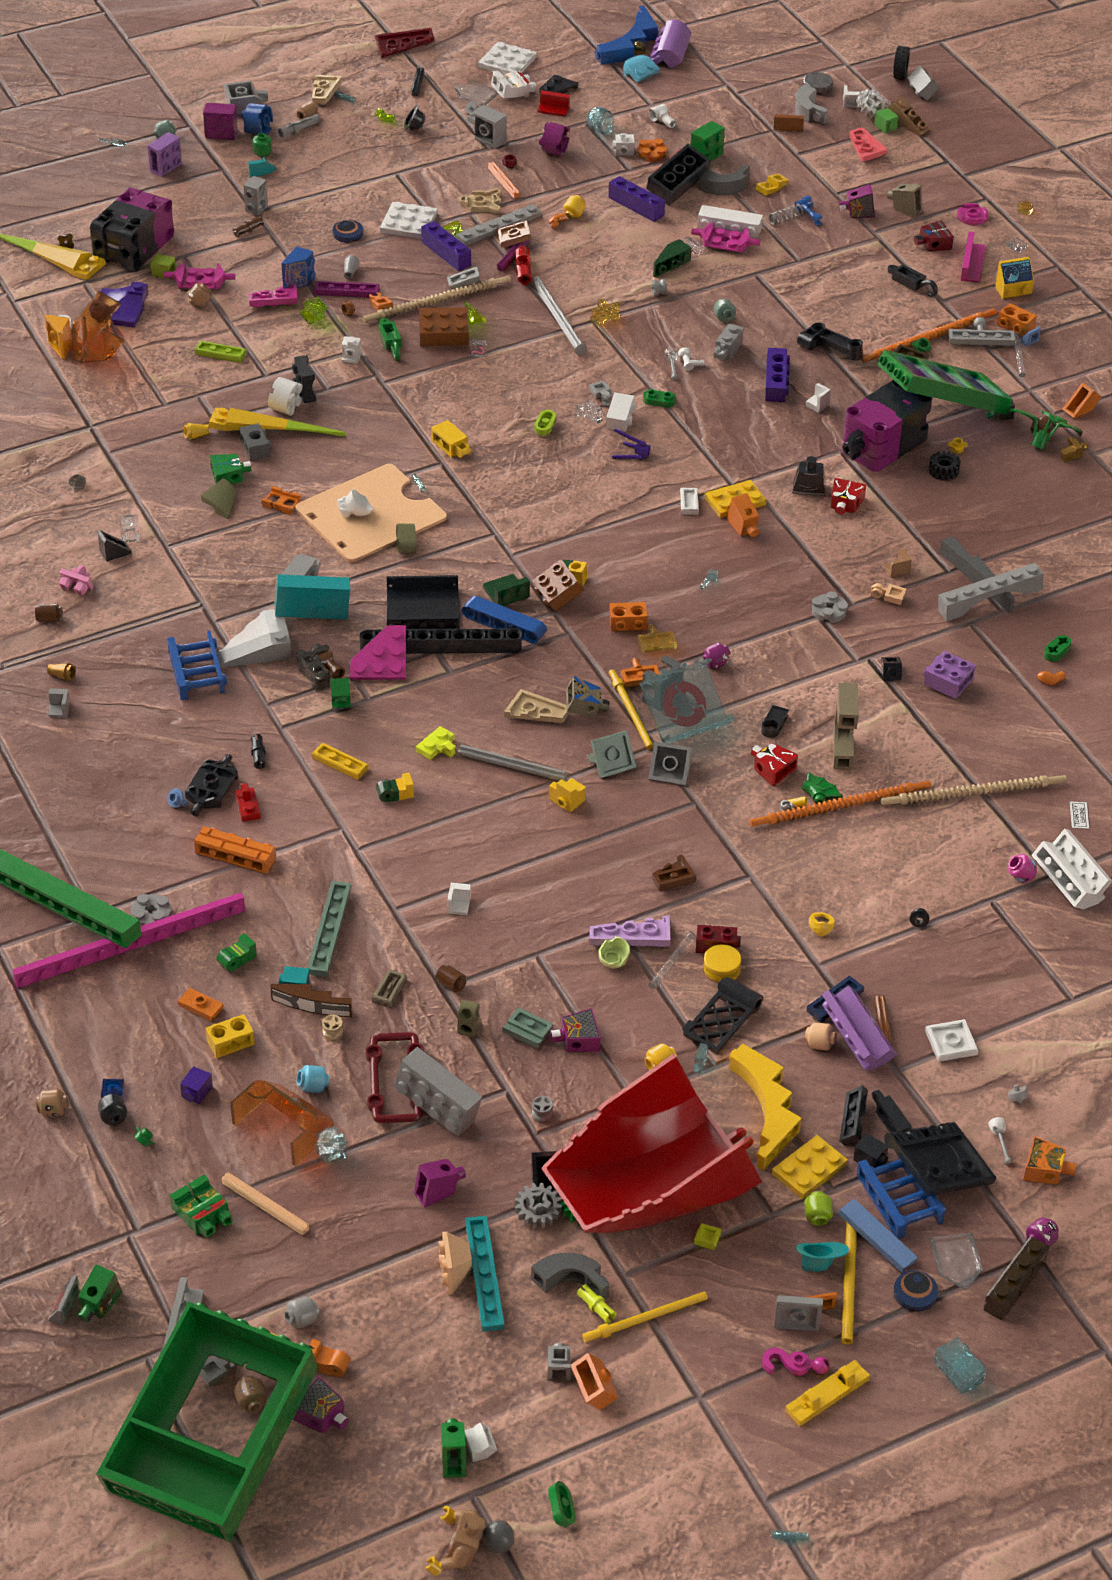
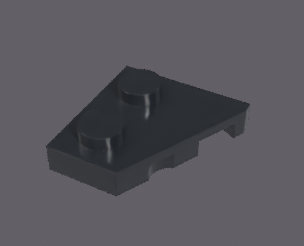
M553 75L540 87V93L541 91L564 94L568 92L569 88L578 89L579 82L563 78L559 75Z

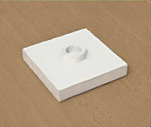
M965 1019L926 1026L925 1032L938 1062L978 1055V1048Z

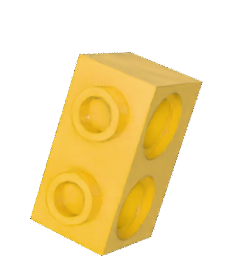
M244 1014L206 1028L207 1042L216 1059L255 1045L254 1031Z

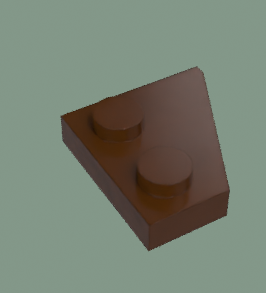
M679 855L675 863H667L662 869L655 871L652 874V880L658 890L662 891L696 882V875L684 856Z

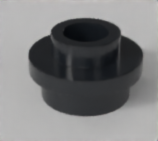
M923 908L914 909L909 917L910 923L915 927L926 926L930 919L928 912Z

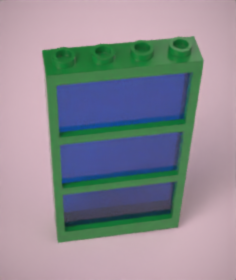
M883 350L882 355L879 357L878 366L907 392L1007 414L1013 401L1007 393L980 372L888 350Z

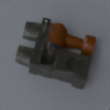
M317 643L312 645L311 651L299 650L296 652L299 671L310 680L315 691L330 686V676L333 679H339L345 675V669L341 665L334 663L333 652L329 650L327 644L321 646Z

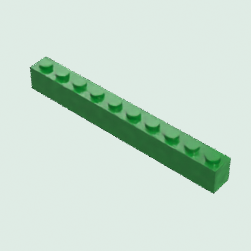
M0 849L1 885L123 948H127L142 936L140 920Z

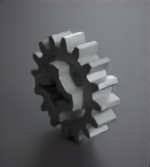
M532 1183V1188L529 1189L527 1186H524V1192H518V1198H515V1213L518 1214L519 1220L525 1219L526 1226L529 1223H533V1228H536L537 1224L544 1228L545 1223L552 1225L553 1219H559V1213L562 1211V1199L558 1197L557 1191L552 1192V1186L544 1188V1184L541 1183L539 1187H536L535 1183Z

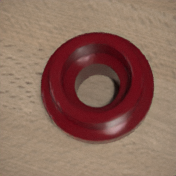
M508 154L504 156L502 164L507 168H513L517 165V159L514 155Z

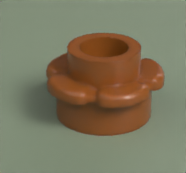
M348 300L342 303V313L345 316H352L355 311L354 303Z

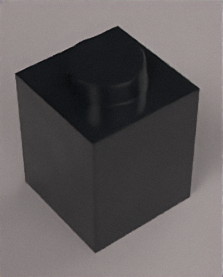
M866 1133L855 1146L853 1160L857 1163L867 1160L870 1167L874 1168L884 1165L889 1158L887 1155L888 1146Z

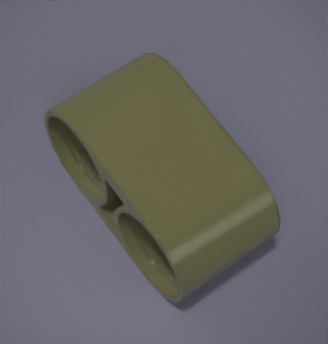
M414 523L396 524L398 553H416L417 541Z

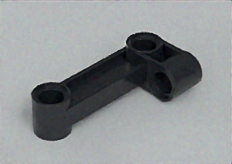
M823 323L812 324L805 331L801 332L797 338V344L809 350L824 344L848 355L850 360L858 361L863 358L862 340L845 337L827 329Z

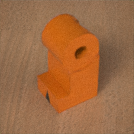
M312 1339L309 1346L318 1365L317 1372L335 1377L344 1376L351 1362L350 1356L341 1350H333L322 1346L321 1341Z

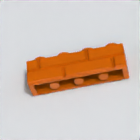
M203 826L194 840L196 854L264 874H268L271 866L276 861V849L271 844L256 842L251 838H242L234 833H225L216 828Z

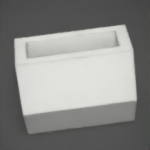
M480 1422L475 1427L465 1430V1442L472 1462L486 1459L498 1451L489 1426Z

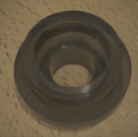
M77 474L69 479V485L72 489L81 490L85 487L86 478Z

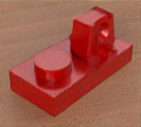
M248 783L241 784V789L235 790V796L242 822L261 819L254 787L249 788Z

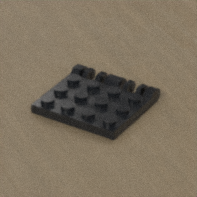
M955 1122L942 1123L938 1127L931 1125L912 1130L908 1129L905 1131V1134L903 1131L890 1132L884 1136V1141L888 1148L894 1149L927 1196L994 1184L997 1179Z

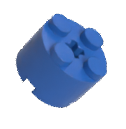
M249 103L246 109L242 111L241 118L244 122L245 133H264L266 135L270 133L272 127H269L270 122H273L271 107L265 104Z

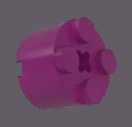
M546 122L544 134L539 139L542 151L561 157V152L565 153L569 144L570 137H567V134L570 133V128L554 122Z

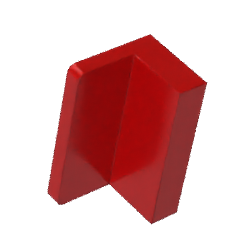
M541 91L540 105L537 112L566 117L570 109V95Z

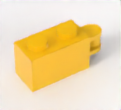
M449 420L431 427V441L451 458L456 455L461 458L471 453L467 435L462 433Z

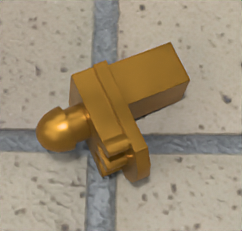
M1070 437L1067 439L1068 447L1060 450V457L1063 462L1075 458L1078 460L1083 457V450L1085 451L1088 448V443L1082 442L1080 444L1076 437Z

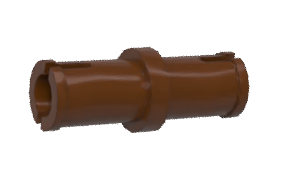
M261 216L250 221H244L242 225L232 229L235 231L233 234L238 238L247 232L251 233L253 229L263 226L264 222Z

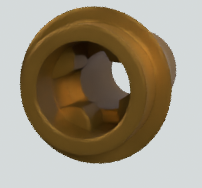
M71 663L49 664L47 673L69 681L75 678L76 667Z

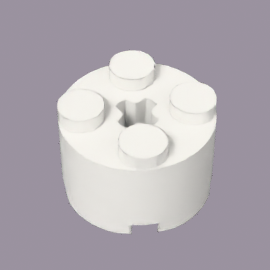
M278 377L272 386L274 388L273 394H269L268 407L292 416L295 406H299L302 397L299 395L303 385Z

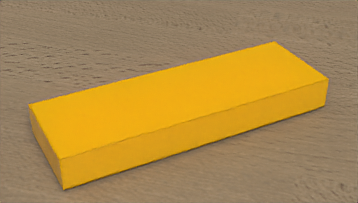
M325 743L319 745L311 753L313 759L356 780H359L369 770V764Z

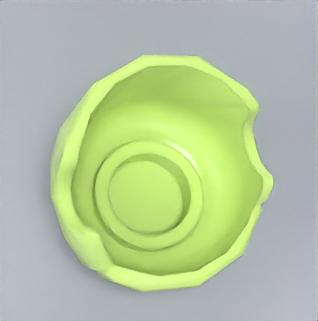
M614 937L610 941L605 940L599 949V960L605 967L613 969L624 966L630 956V945L625 939L620 937Z

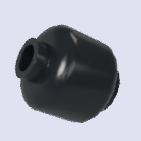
M106 1095L98 1103V1111L101 1120L105 1124L115 1126L121 1124L126 1119L128 1111L125 1101L120 1095Z

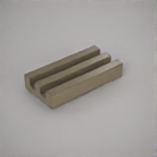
M388 969L372 996V1002L376 1003L378 1001L379 1005L387 1004V1007L391 1008L407 981V975ZM391 976H394L391 983L388 985L383 997H381L380 995L382 994L384 988L389 982Z

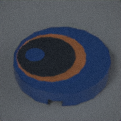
M353 220L337 222L332 228L334 238L340 242L358 241L364 234L363 226Z
M908 1271L902 1273L895 1281L894 1298L899 1305L907 1310L916 1309V1311H924L930 1309L937 1300L938 1285L927 1273Z

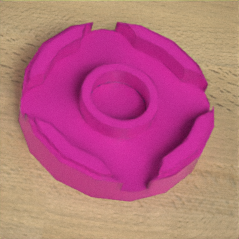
M967 203L958 208L957 218L964 224L980 225L987 221L988 210L984 206L983 208L979 207V204Z

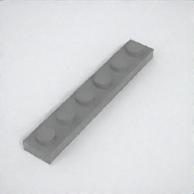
M534 204L528 205L457 233L456 239L465 246L498 234L497 230L524 221L529 222L542 217V211Z

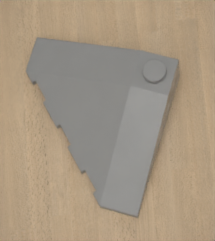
M275 609L263 610L254 621L245 626L243 631L234 636L223 649L216 653L220 668L291 659V645L284 617H275Z

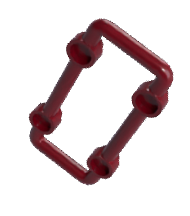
M413 1032L374 1034L371 1036L369 1046L365 1050L366 1059L370 1063L371 1095L367 1098V1107L372 1112L373 1120L377 1123L417 1122L422 1118L423 1109L416 1106L411 1100L410 1107L414 1109V1114L380 1115V1111L384 1108V1098L379 1092L378 1062L382 1059V1049L378 1046V1042L411 1040V1044L407 1048V1055L417 1047L424 1052V1047L419 1044L418 1036Z

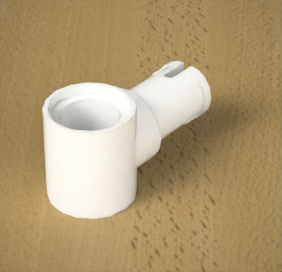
M664 104L649 110V117L653 122L660 121L670 129L676 125V120L669 116L668 109Z

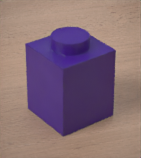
M193 1066L180 1083L181 1097L189 1102H195L200 1105L213 1088L211 1073Z

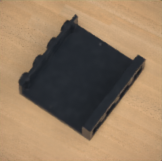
M458 575L386 576L387 626L406 625V629H459Z

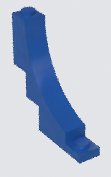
M644 5L639 6L635 24L630 31L618 39L597 45L595 58L601 65L626 61L634 57V51L646 50V41L657 39L658 26Z

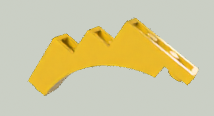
M742 1043L738 1049H734L729 1056V1069L740 1076L752 1088L762 1106L765 1124L756 1157L757 1167L764 1171L800 1132L802 1118L788 1110L791 1107L793 1092L779 1085L783 1080L784 1067Z

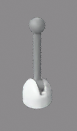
M996 1117L991 1119L988 1125L990 1131L994 1135L999 1136L1005 1155L1004 1163L1010 1166L1013 1160L1009 1157L1003 1138V1133L1006 1131V1122L1004 1118Z

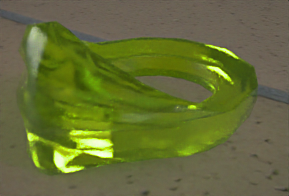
M459 220L452 221L442 227L445 230L456 229L451 234L454 237L457 233L462 232Z

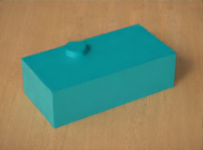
M277 574L274 600L275 617L347 620L351 590L349 577Z

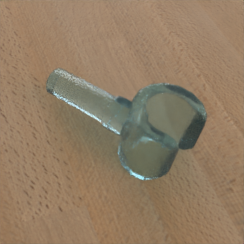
M708 570L707 577L700 585V589L703 590L710 580L717 581V570Z

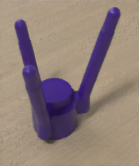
M614 429V432L637 443L635 445L623 442L624 445L635 448L634 453L637 455H612V458L642 460L643 457L648 458L651 445L618 429Z

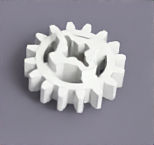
M867 88V90H863L857 96L856 102L859 103L857 106L861 107L860 111H864L865 116L869 115L870 118L873 116L875 118L877 111L888 107L885 104L887 101L883 100L884 96H880L879 92L876 93L874 89L870 91Z

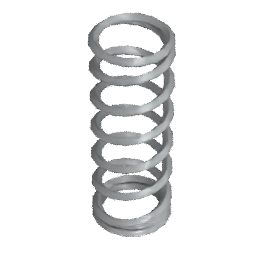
M796 204L781 211L770 213L769 221L772 225H776L777 221L781 223V219L785 222L786 218L790 220V216L791 218H794L795 215L797 217L802 216L803 209L801 205ZM797 206H800L802 210L801 215L799 214Z

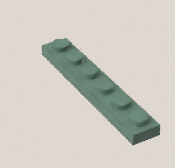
M331 882L308 964L310 975L328 977L351 892V883Z

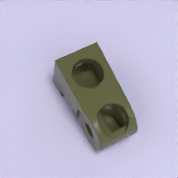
M462 1000L458 1010L457 1034L475 1038L482 1023V1018H480L479 1014L480 1004ZM464 1025L469 1026L472 1030L464 1029Z

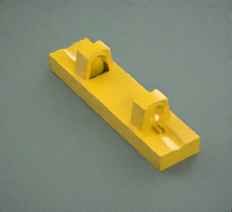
M853 1360L786 1405L785 1412L800 1427L869 1381L870 1374L856 1360Z

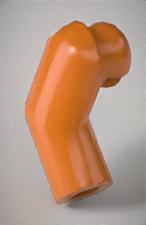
M1043 671L1038 673L1037 678L1039 681L1052 686L1064 680L1066 675L1063 671L1056 674Z

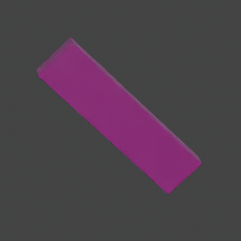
M316 281L314 295L369 298L370 294L377 296L380 284Z

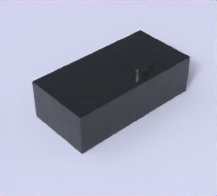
M687 143L648 177L646 189L664 199L665 203L670 206L695 185L702 174L709 170L711 160Z

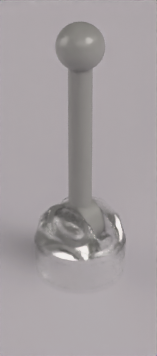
M669 347L665 350L664 354L666 360L671 362L673 373L671 378L677 380L678 375L675 371L674 360L677 359L678 352L676 348Z

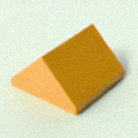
M45 315L48 343L59 357L64 359L73 345L70 319Z

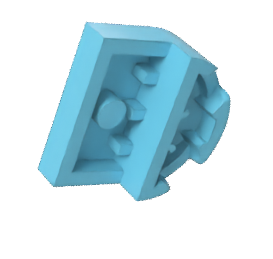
M638 55L625 61L623 72L625 76L630 75L638 83L657 74L660 69L650 57Z

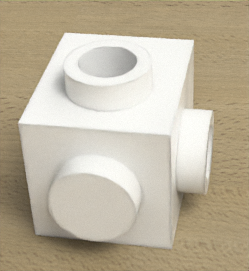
M615 134L612 148L615 150L616 156H634V134Z

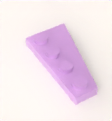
M670 915L663 916L661 920L646 918L645 922L634 923L631 920L626 921L623 925L609 923L590 926V945L602 946L605 940L610 941L614 937H620L625 939L630 946H670Z

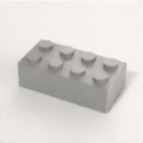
M418 1047L401 1061L394 1084L398 1092L404 1094L416 1106L422 1108L433 1119L439 1121L458 1137L474 1123L483 1098Z

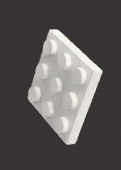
M497 42L478 62V68L492 72L499 71L501 74L516 73V71L522 73L535 60L537 52Z
M392 202L380 226V233L421 239V226L435 220L437 208Z

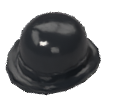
M416 105L407 115L404 121L405 130L409 128L418 130L423 126L425 114L418 109L419 105Z

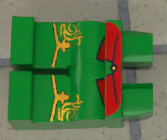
M205 1174L188 1183L189 1188L185 1185L170 1194L171 1208L193 1229L196 1235L201 1233L208 1238L216 1231L214 1225L217 1223L226 1227L233 1222L228 1202L212 1187Z

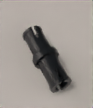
M254 734L250 739L252 744L251 755L254 759V767L260 769L259 763H261L262 768L266 766V750L263 746V737L257 734L256 740Z

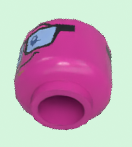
M1018 854L1010 859L1008 871L1019 882H1029L1036 876L1037 864L1027 855Z

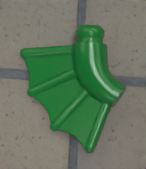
M808 772L802 790L809 793L816 804L818 802L822 804L825 798L843 797V794L837 790V786L829 783L825 777H818Z

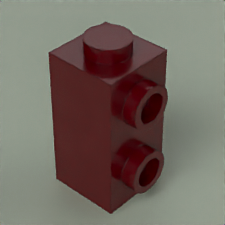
M697 925L696 953L705 954L709 948L715 945H729L735 949L740 948L741 936H737L738 927Z

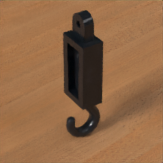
M904 264L899 267L896 265L888 266V273L892 274V279L914 291L925 285H930L933 292L927 291V295L930 297L937 295V284L933 280H926V275Z
M879 1089L871 1093L877 1105L875 1112L889 1132L903 1131L905 1134V1131L912 1129L911 1124L890 1095L884 1097Z

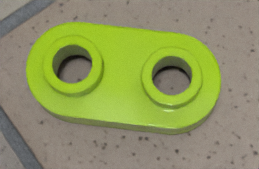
M552 410L540 412L534 424L535 433L540 436L548 435L556 423V413Z

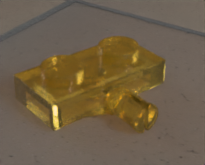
M652 624L649 625L650 633L637 635V642L641 653L677 648V641L673 631H657L655 624H653V627Z

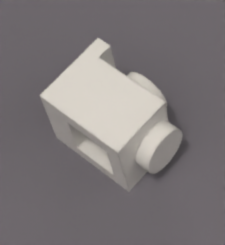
M344 336L342 342V362L358 364L361 356V338Z

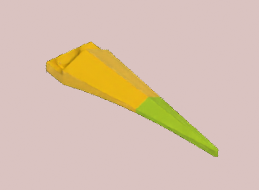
M0 234L1 240L26 249L77 278L88 280L106 265L105 259L93 256L91 252Z
M215 408L208 428L233 431L240 430L239 427L259 423L262 429L296 430L346 436L344 431L230 408V410Z

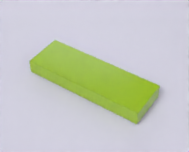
M200 341L195 348V355L242 363L247 354V349L206 341Z

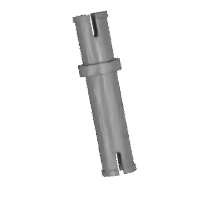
M314 114L297 122H290L288 125L278 128V134L280 137L291 133L295 134L299 130L320 123V118L317 114Z

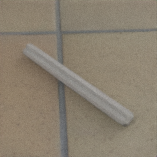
M460 745L458 751L461 756L557 781L561 779L565 781L567 773L562 770L466 745Z

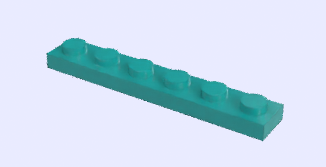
M487 1215L465 1218V1227L470 1245L482 1332L503 1330L504 1319Z

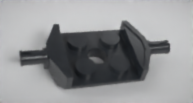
M225 754L222 761L208 759L201 764L185 790V798L195 805L190 812L193 816H198L203 808H221L222 798L233 780H238V771L233 765L229 764L233 759L232 755Z

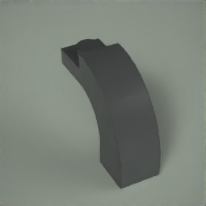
M744 164L736 172L727 175L707 170L700 176L699 190L714 195H731L746 189L747 181L750 179V166Z
M557 1253L547 1256L531 1266V1280L545 1293L560 1283L577 1282L582 1285H588L597 1296L600 1295L604 1299L609 1297V1282L604 1276H601V1265L587 1256L577 1253Z

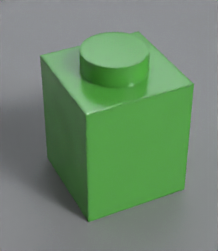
M886 108L875 113L874 125L881 131L887 133L897 129L898 116L890 109Z

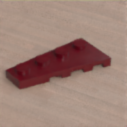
M431 28L377 34L375 35V41L381 58L434 42V34Z

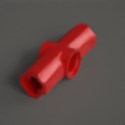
M520 246L516 249L518 282L522 285H528L529 282H532L529 249L525 246Z

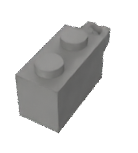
M728 324L716 340L713 358L730 361L743 344L744 328L735 324Z

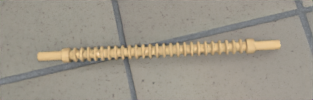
M509 275L497 279L491 278L488 281L477 282L476 285L473 283L472 286L469 284L468 287L452 289L451 292L448 290L447 293L444 291L443 294L427 296L426 299L423 297L422 300L418 299V301L402 303L401 306L398 304L397 307L380 309L376 313L363 316L362 318L365 323L375 319L381 320L382 318H389V316L393 317L394 314L398 315V313L414 311L415 308L419 309V307L423 308V306L439 304L440 301L456 299V296L460 298V296L463 297L465 294L481 292V289L485 291V288L487 290L489 287L495 288L499 284L510 282L511 278Z
M1044 775L1039 778L1036 776L1034 779L1030 777L1029 780L1027 778L1024 780L1020 778L1019 781L1014 779L1013 782L1012 780L1008 782L1004 780L1003 783L999 781L998 784L996 782H993V784L988 782L987 785L983 783L982 786L980 784H977V786L973 784L971 787L967 785L966 788L964 786H961V788L957 786L956 789L951 787L950 790L948 788L945 790L941 788L940 791L935 789L934 792L933 790L929 792L925 790L924 793L919 791L918 794L917 792L913 794L909 792L908 795L900 793L899 796L881 798L880 802L882 806L899 803L907 805L908 802L912 804L913 801L915 803H918V801L922 803L924 800L928 802L929 799L931 801H934V799L938 801L939 798L944 800L945 797L947 799H950V797L954 799L955 796L960 798L961 795L962 797L966 795L970 797L971 794L976 796L977 793L978 795L982 793L986 795L987 792L989 794L992 792L996 794L997 791L1002 793L1003 790L1005 792L1010 790L1012 792L1013 789L1016 791L1018 788L1020 790L1024 788L1029 789V787L1033 789L1034 786L1036 788H1039V786L1044 788L1050 784L1066 783L1067 777L1066 775L1053 777Z

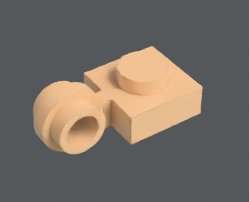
M876 583L871 587L870 592L874 598H880L885 595L884 601L901 605L906 588L892 584L885 588L882 584Z

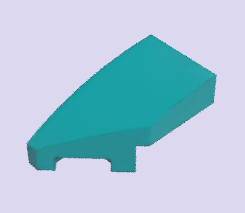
M264 157L262 160L248 161L250 178L276 171V166L269 163Z

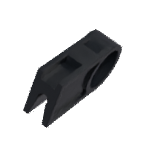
M772 705L762 722L761 733L767 738L777 737L789 717L787 715L789 709ZM771 726L775 727L776 729L768 730L765 727Z

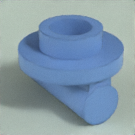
M174 788L168 794V803L171 807L188 806L189 801L184 798V793L181 789Z

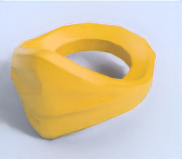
M815 912L809 918V925L818 936L822 937L834 929L835 920L829 914ZM815 917H825L829 921L827 923L818 922Z

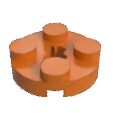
M642 139L637 146V155L639 158L641 156L644 157L645 161L657 162L662 160L663 156H667V146L663 143L662 139Z

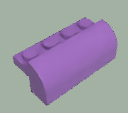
M673 19L667 21L665 28L658 32V37L650 55L655 64L664 60L671 69L682 63L692 33L687 25L680 20Z
M848 985L836 995L830 990L822 994L826 1000L822 1004L864 1070L880 1067L897 1056L890 1042L853 988Z

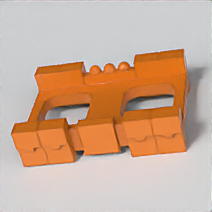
M272 486L268 496L261 500L262 506L269 509L276 508V510L291 515L296 504L301 502V494L282 492L281 488ZM271 496L279 497L277 502H272L269 498ZM290 500L295 503L293 506L285 505V502Z

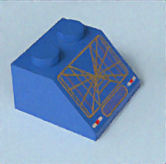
M296 246L281 263L284 289L291 288V284H296V288L305 287L315 279V258L312 250Z

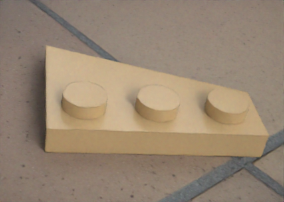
M315 75L312 101L320 105L327 104L343 82L342 76Z
M520 689L505 709L504 717L563 723L570 712H567L565 704Z

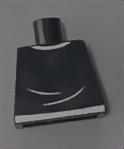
M813 456L808 457L806 462H799L793 480L792 493L825 496L824 464L817 463V458Z

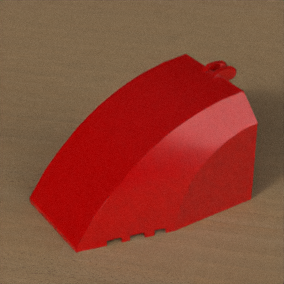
M675 1054L603 1102L597 1108L599 1112L593 1118L589 1117L584 1122L585 1126L578 1134L574 1133L570 1137L571 1141L563 1150L560 1148L541 1168L585 1233H613L653 1226L733 1199L762 1183L746 1152L752 1146L754 1140L749 1136L741 1140L747 1133L742 1127L726 1136L696 1094Z

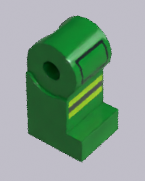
M243 933L238 937L236 943L222 949L218 953L216 960L227 971H233L257 957L256 943Z

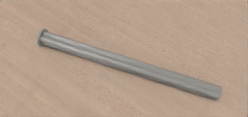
M539 276L533 277V285L573 345L575 353L577 355L584 354L587 351V346L582 343Z

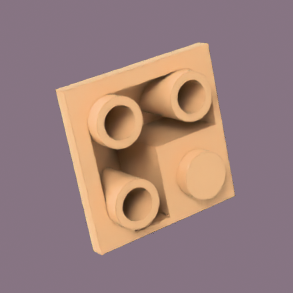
M442 1232L443 1241H439V1263L443 1272L442 1284L447 1286L448 1295H450L472 1274V1258L469 1242L449 1232Z

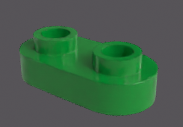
M649 389L643 393V402L647 405L669 408L676 404V395L669 391Z
M557 1481L548 1489V1497L553 1513L552 1517L557 1525L567 1528L576 1521L573 1500L569 1488L563 1482Z

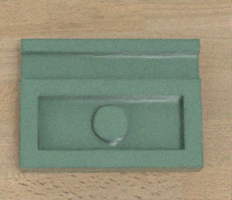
M517 1008L507 1021V1024L503 1026V1033L537 1049L541 1042L543 1043L549 1036L550 1031L553 1030L552 1023L521 1008Z

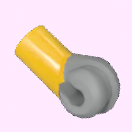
M804 796L783 800L780 803V809L786 812L787 809L791 811L792 808L796 809L797 807L807 806V798Z

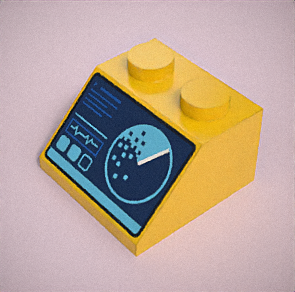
M1023 257L999 261L995 288L1002 299L1032 294L1034 278L1030 258Z

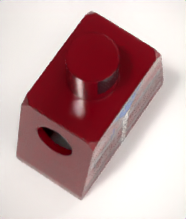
M942 220L922 226L920 228V235L914 236V244L916 246L923 245L929 252L952 250L954 236Z

